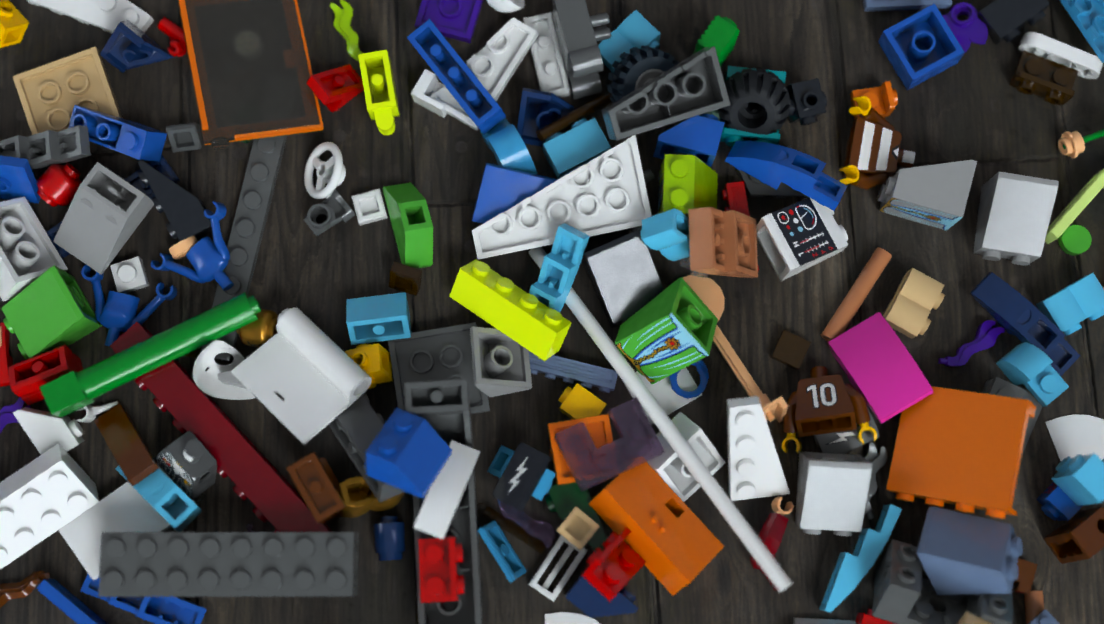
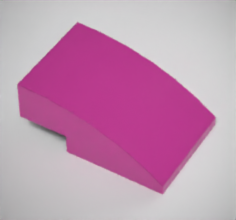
M880 312L828 342L832 355L848 375L850 383L864 396L866 404L881 424L934 393L919 366Z

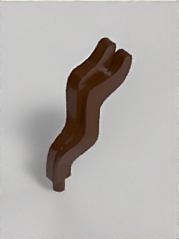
M41 570L30 574L21 582L0 584V608L11 599L27 597L38 583H41L44 579H49L50 574Z

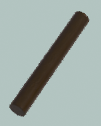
M607 91L536 131L537 137L540 141H544L555 133L562 131L612 102L610 99L611 93Z

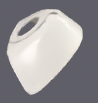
M214 340L198 355L193 368V379L197 387L205 394L228 400L256 398L248 389L224 384L218 379V373L231 371L245 360L237 349L224 341ZM229 353L234 357V360L228 365H220L215 362L214 358L217 354Z

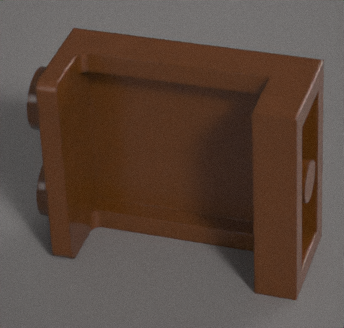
M312 452L286 468L317 523L330 524L341 517L339 511L347 506L337 491L340 482L326 458L319 459L317 454Z

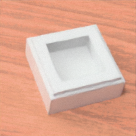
M380 188L351 196L360 226L388 218Z

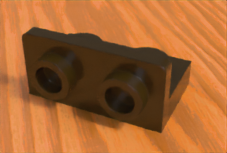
M1023 51L1019 56L1009 85L1016 87L1023 94H1035L1043 97L1050 104L1064 105L1074 96L1075 91L1072 88L1078 70Z

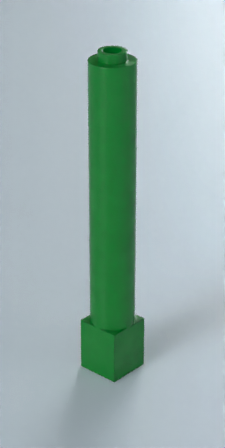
M244 292L82 371H72L42 385L40 390L51 415L62 418L95 402L94 398L258 320L259 316L257 313L261 312L262 309L254 295L249 297Z

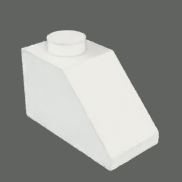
M27 407L13 413L40 454H43L58 443L68 452L85 441L82 437L84 434L82 427L75 419L71 420L69 416L61 418L51 415V412Z

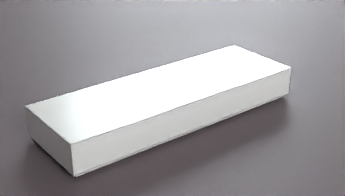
M548 12L523 18L524 24L538 31V36L530 50L540 91L553 93L559 98L571 96V89L552 13Z

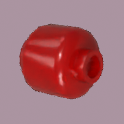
M69 163L65 165L52 164L37 180L39 189L37 194L53 207L57 205L67 206L73 200L81 184L79 179L81 173Z

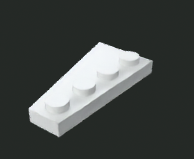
M27 0L33 5H40L60 15L64 14L75 18L79 22L100 27L109 33H113L117 25L125 20H129L145 33L154 21L152 16L128 0Z
M514 17L486 42L487 45L480 52L474 54L466 61V65L495 101L499 98L538 36V31ZM445 85L438 92H434L430 96V98L445 106L446 113L478 131L479 128Z
M759 397L727 400L728 493L730 500L737 501L790 494Z

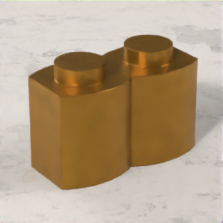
M353 477L341 483L337 490L347 506L340 510L339 514L341 517L354 518L365 514L369 510L385 511L395 507L405 492L379 503L363 477Z

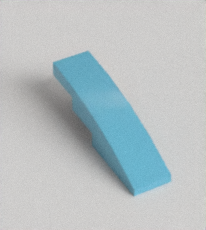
M566 223L558 226L552 250L549 254L545 255L538 281L531 285L529 293L536 296L540 302L549 308L561 313L590 236Z
M892 504L884 505L875 530L870 528H863L861 530L853 554L840 552L821 602L820 610L831 613L856 588L873 566L890 538L901 513V508Z

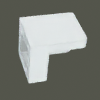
M425 69L411 92L412 98L415 103L443 118L446 116L445 106L430 98L444 84L438 82L434 73Z

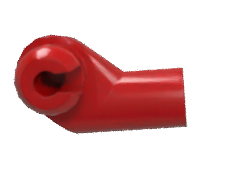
M167 17L162 18L158 24V29L170 37V47H167L168 52L172 56H184L187 48L183 28Z

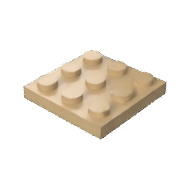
M96 47L12 76L32 135L47 130L58 132L68 129L74 105L122 118L102 58L99 55L100 52Z

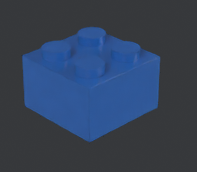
M935 3L884 30L878 41L906 90L954 66L965 53Z

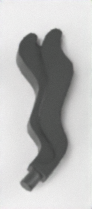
M872 441L868 442L867 453L864 456L865 459L872 463L864 513L869 520L874 518L871 512L873 509L870 505V498L877 491L876 472L888 459L886 448L881 445L879 453H877L876 446Z

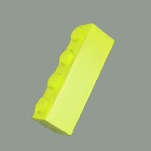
M477 259L459 269L449 296L543 361H546L560 350L572 323L564 318L560 312L549 308L540 302L536 296L525 292L516 286L512 280L501 276L490 269L489 265Z

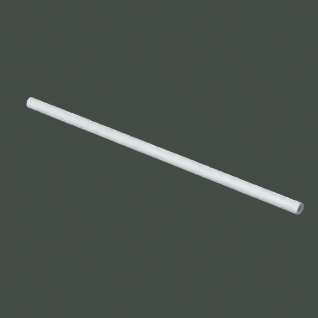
M542 247L532 248L529 251V255L541 270L547 253ZM571 287L565 301L566 305L779 593L793 584Z

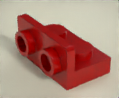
M627 527L620 535L614 531L602 544L605 548L604 551L598 547L586 560L590 566L582 574L609 602L646 563L641 556L624 542L625 538L631 533Z
M455 536L443 540L440 538L418 539L421 603L459 601V594H465L464 575H458V562H463V544L457 543Z

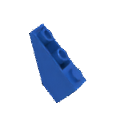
M74 105L68 128L77 125L87 126L90 142L138 160L160 162L167 133L143 124Z

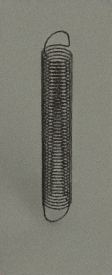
M487 506L486 510L488 509V513L493 515V519H498L500 525L511 527L512 535L524 538V542H527L532 549L540 550L543 554L544 549L549 547L546 543H541L537 537L531 536L528 531L522 530L514 522H509V519L505 516L499 515L496 510Z

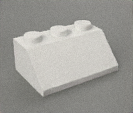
M25 197L0 202V297L2 301L13 299L52 266L55 265L65 272L68 270Z

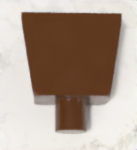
M1102 506L1078 513L1043 538L1061 564L1090 559L1104 547V508Z

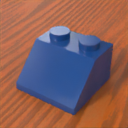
M710 114L691 117L659 135L653 157L663 159L665 154L695 155L711 168L717 154L725 122L718 121L719 119L716 116Z
M396 408L366 451V475L423 499L451 456L452 449L424 418Z

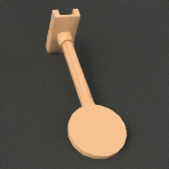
M703 275L682 277L719 321L724 312L725 297L720 286L712 279ZM716 325L713 342L749 397H759L766 421L772 422L776 418L778 423L782 422L788 409V405L783 397L780 396L771 402L766 393H762L718 325Z

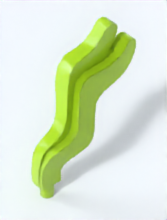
M344 0L340 1L343 9L334 3H330V8L335 14V29L346 40L348 54L359 62L358 54L363 53L358 48L359 37L350 26L353 18V9Z

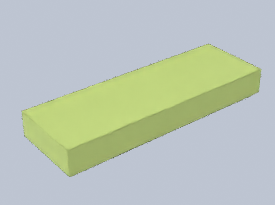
M1104 169L1096 173L1049 225L1045 239L1047 244L1058 239L1104 187Z

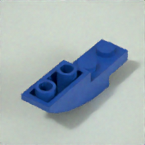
M736 141L725 159V162L760 180L763 184L777 190L782 182L793 190L801 192L833 211L838 206L847 188V185L822 172L826 165L825 162L781 145L757 141Z

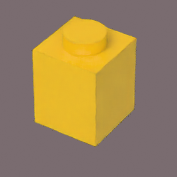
M578 383L573 389L568 386L558 399L562 403L559 411L572 420L599 416L607 405Z

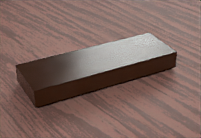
M120 403L94 420L126 479L132 486H135L159 469L125 408Z

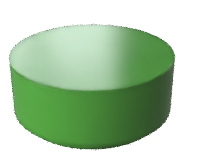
M1081 225L1069 226L1059 237L1061 249L1066 254L1073 256L1087 251L1092 241L1089 231Z

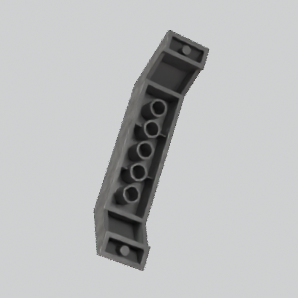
M467 379L405 383L406 412L424 418L448 446L451 440L474 449ZM474 467L458 509L445 538L455 536L457 543L463 544V562H458V575H464L465 594H459V601L421 603L418 539L437 537L414 528L419 624H483L479 533L477 531L476 475ZM427 494L423 499L413 495L414 524Z

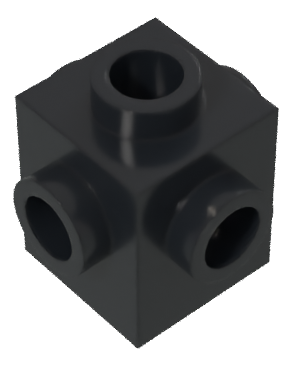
M819 78L793 83L786 87L790 96L789 123L800 121L801 126L818 122V116L827 112V98L825 93L821 91Z

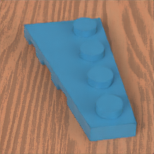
M1060 0L1100 61L1104 63V0Z

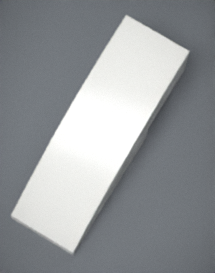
M451 440L449 445L452 449V454L430 487L413 527L442 540L445 539L480 455V451Z

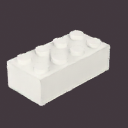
M59 443L0 482V569L99 502L96 484Z

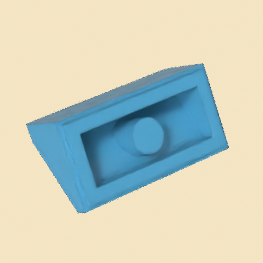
M495 520L477 530L510 583L527 572Z

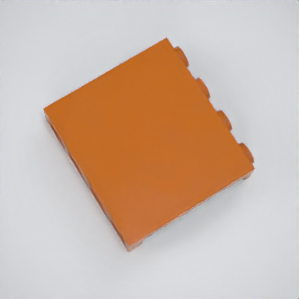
M931 386L934 393L901 412L886 489L895 493V498L902 501L914 502L915 498L925 499L926 505L943 508L944 503L955 505V510L966 513H974V509L986 510V516L1005 519L1006 514L1016 516L1017 511L1012 509L1028 418H1034L1036 406L1027 399Z

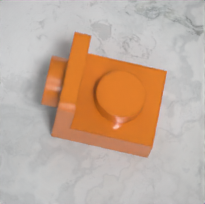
M884 81L879 87L852 90L850 93L852 107H858V103L853 100L854 97L867 96L871 101V107L882 117L890 116L898 105L897 91L892 89L891 81ZM859 114L854 115V118H855V119H856L857 117L861 118V117L859 116Z

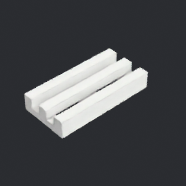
M561 535L529 585L554 602L587 550L582 548L580 551ZM565 542L569 546L542 586L539 585L537 582ZM573 549L577 550L579 553L551 593L547 590Z

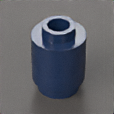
M398 516L379 517L380 523L374 524L375 553H378V561L403 559V551H406L404 522H398Z

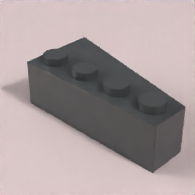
M715 46L701 49L601 110L609 139L620 140L729 106L730 101Z

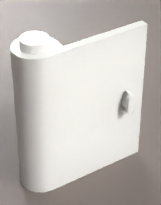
M294 307L291 309L287 308L278 315L276 324L278 333L236 366L231 373L305 445L361 397L370 387L372 378L299 308Z

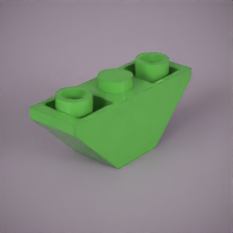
M412 183L384 186L382 190L401 263L416 269L432 266L433 224L426 199Z

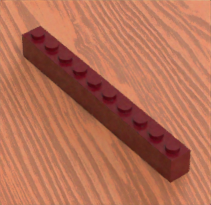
M136 322L113 342L110 347L117 354L154 335L144 325ZM176 359L134 379L135 383L142 390L146 391L149 389L155 395L152 401L161 411L165 413L168 410L175 417L172 423L181 433L185 434L187 431H190L203 444L218 463L217 473L224 479L228 476L235 483L232 489L241 499L245 501L248 498L256 506L253 512L264 523L269 521L276 528L273 532H334L327 524L317 523L301 495L212 398L197 387L194 379Z

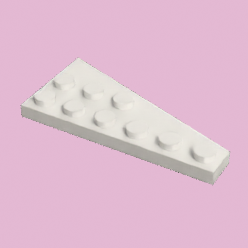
M636 135L631 136L614 148L609 149L597 158L546 186L541 191L473 229L472 235L477 259L552 245L558 226L563 223L589 236L642 226V220L652 217Z

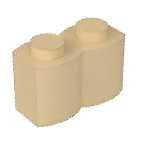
M911 268L903 277L883 317L891 328L911 339L917 337L918 334L923 335L931 323V320L928 319L932 308L936 310L944 299L945 294L941 293L944 284L915 268Z

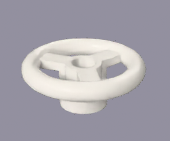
M333 142L319 144L312 151L306 163L304 172L305 188L309 195L315 199L328 197L345 179L346 168L343 164L342 153ZM331 151L333 156L328 161L324 162L319 158L323 152ZM314 167L316 169V175L318 177L316 188L314 187L313 183Z

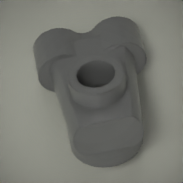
M335 189L321 204L311 206L303 220L313 233L318 236L342 220L346 223L356 214ZM320 217H327V220L324 223L318 224V219Z

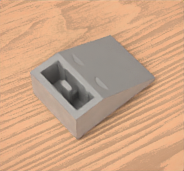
M97 162L79 185L53 242L102 275L154 206V203L146 194Z

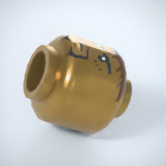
M262 309L261 312L257 313L259 316L258 320L236 330L243 344L251 347H261L278 333L276 329L278 315L274 311Z

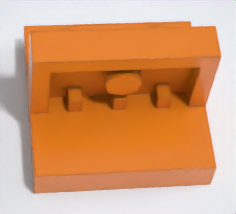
M609 414L547 424L551 444L549 454L551 461L554 463L557 485L619 475Z

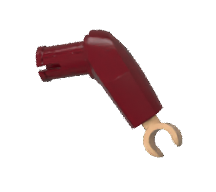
M782 496L773 499L771 507L775 513L768 515L758 534L759 539L774 559L789 521L784 515L790 514L794 509L792 502H787L785 509H781ZM750 553L749 560L752 568L760 569L776 591L777 589Z

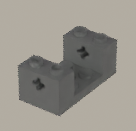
M892 539L875 571L872 616L896 624H957L967 611L992 624H1013L1012 592L1006 594L937 595L931 581L921 577L922 563L917 555L918 547ZM933 606L938 608L940 612L935 611L933 609Z

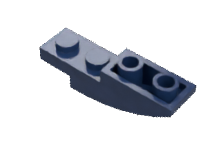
M989 272L970 292L1010 335H1015L1022 343H1030L1042 350L1053 361L1050 365L1060 376L1080 357L1079 353L1064 339L1066 335L1050 319L993 272Z

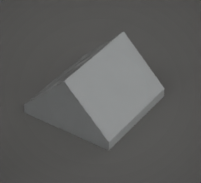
M472 326L470 328L474 386L488 397L530 390L532 388L529 350L498 329Z

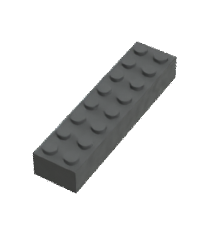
M102 532L99 597L358 595L359 532Z

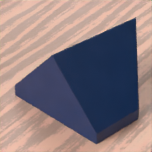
M129 20L122 21L117 25L99 54L122 73L128 69L175 58Z
M523 88L517 131L524 144L543 147V143L546 141H540L536 131L576 108L553 93Z

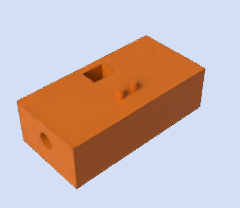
M641 456L588 503L618 535L626 527L631 531L624 542L646 561L644 565L672 596L687 586L724 548V545Z

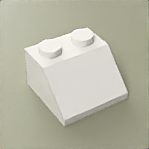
M679 412L671 420L712 475L726 463L703 430L682 412ZM660 431L637 452L683 502L701 487Z

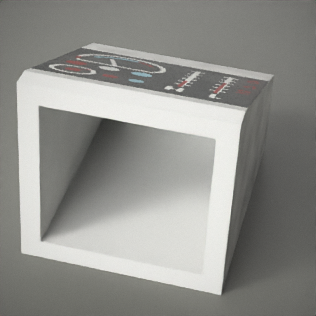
M810 197L762 217L756 226L757 238L780 281L842 252L848 246V235L842 225H837L833 217L834 211L819 204Z

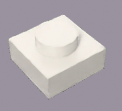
M139 256L110 265L117 292L126 294L149 286L142 258Z

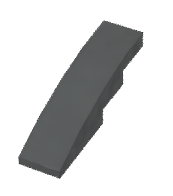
M77 125L58 132L47 130L28 137L17 135L0 141V155L28 159L32 170L91 156L88 127Z

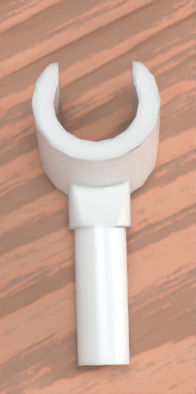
M114 401L94 407L87 405L76 410H86V416L76 421L90 423L94 421L96 415L110 410L119 402Z

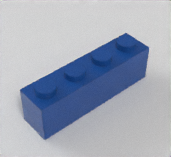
M430 19L407 36L410 43L484 135L507 117Z

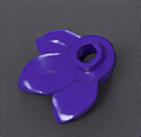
M961 2L953 6L949 14L942 15L965 53L971 43L979 45L986 43L988 38L987 25L978 19L977 10L973 5ZM966 15L968 19L966 21H959L958 17Z

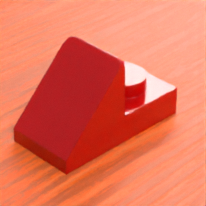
M350 64L311 75L306 82L316 97L332 113L336 112L364 90L362 78Z

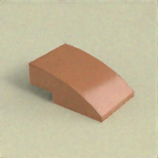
M713 207L688 209L690 271L719 276L758 278L755 218L735 210L720 211Z

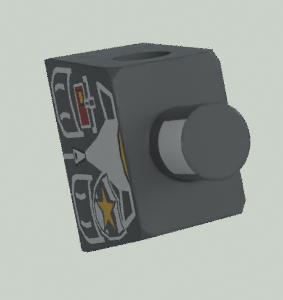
M187 431L154 457L157 464L192 501L215 484L218 463L190 431Z

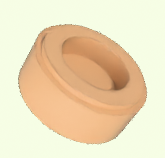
M195 236L181 240L168 250L173 259L178 260L185 257L198 240Z

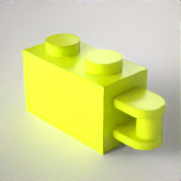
M386 49L358 54L366 106L371 121H376L378 130L382 135H391L395 131L394 117L400 116L388 51Z

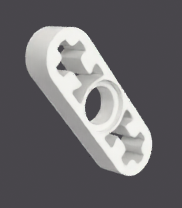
M1037 32L1024 33L1019 45L1021 52L1026 51L1078 70L1077 75L1086 79L1098 78L1104 64L1093 54Z

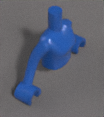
M213 201L216 212L213 213L208 209H205L203 212L205 217L210 218L213 241L210 237H204L187 252L186 258L193 265L195 271L174 262L172 256L166 253H159L163 260L162 265L158 261L152 260L151 267L160 271L171 270L202 284L215 279L223 291L232 288L234 284L223 271L230 260V253L223 240L219 220L226 216L227 210L225 205Z
M88 265L83 266L81 270L83 278L92 284L95 297L96 320L102 326L109 329L104 344L108 347L119 338L121 332H126L136 322L143 324L163 301L173 300L177 295V289L174 285L170 287V292L167 295H163L164 283H158L156 286V297L136 316L140 298L109 290L105 304L100 282L104 277V273L101 275L96 272L93 277H90L91 267Z

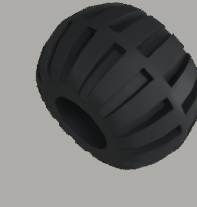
M752 68L743 69L741 73L736 72L725 81L730 105L717 109L720 120L725 122V128L767 135L776 133L783 126L789 114L790 96L783 81L772 72L767 73L765 69L757 68V70H752ZM744 137L743 139L750 140V137Z

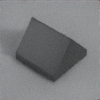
M196 122L166 126L173 153L202 149L200 125Z

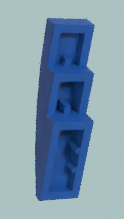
M87 574L80 590L155 624H201L207 608L182 597H99V578L94 581L89 574Z

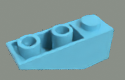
M117 466L115 469L126 479L120 466ZM160 468L133 486L178 532H182L202 512Z

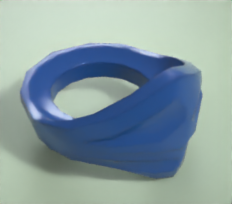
M703 360L691 364L696 366V370L700 374V384L694 391H683L678 386L677 375L680 371L669 376L671 387L677 395L689 399L699 396L705 390L709 373Z

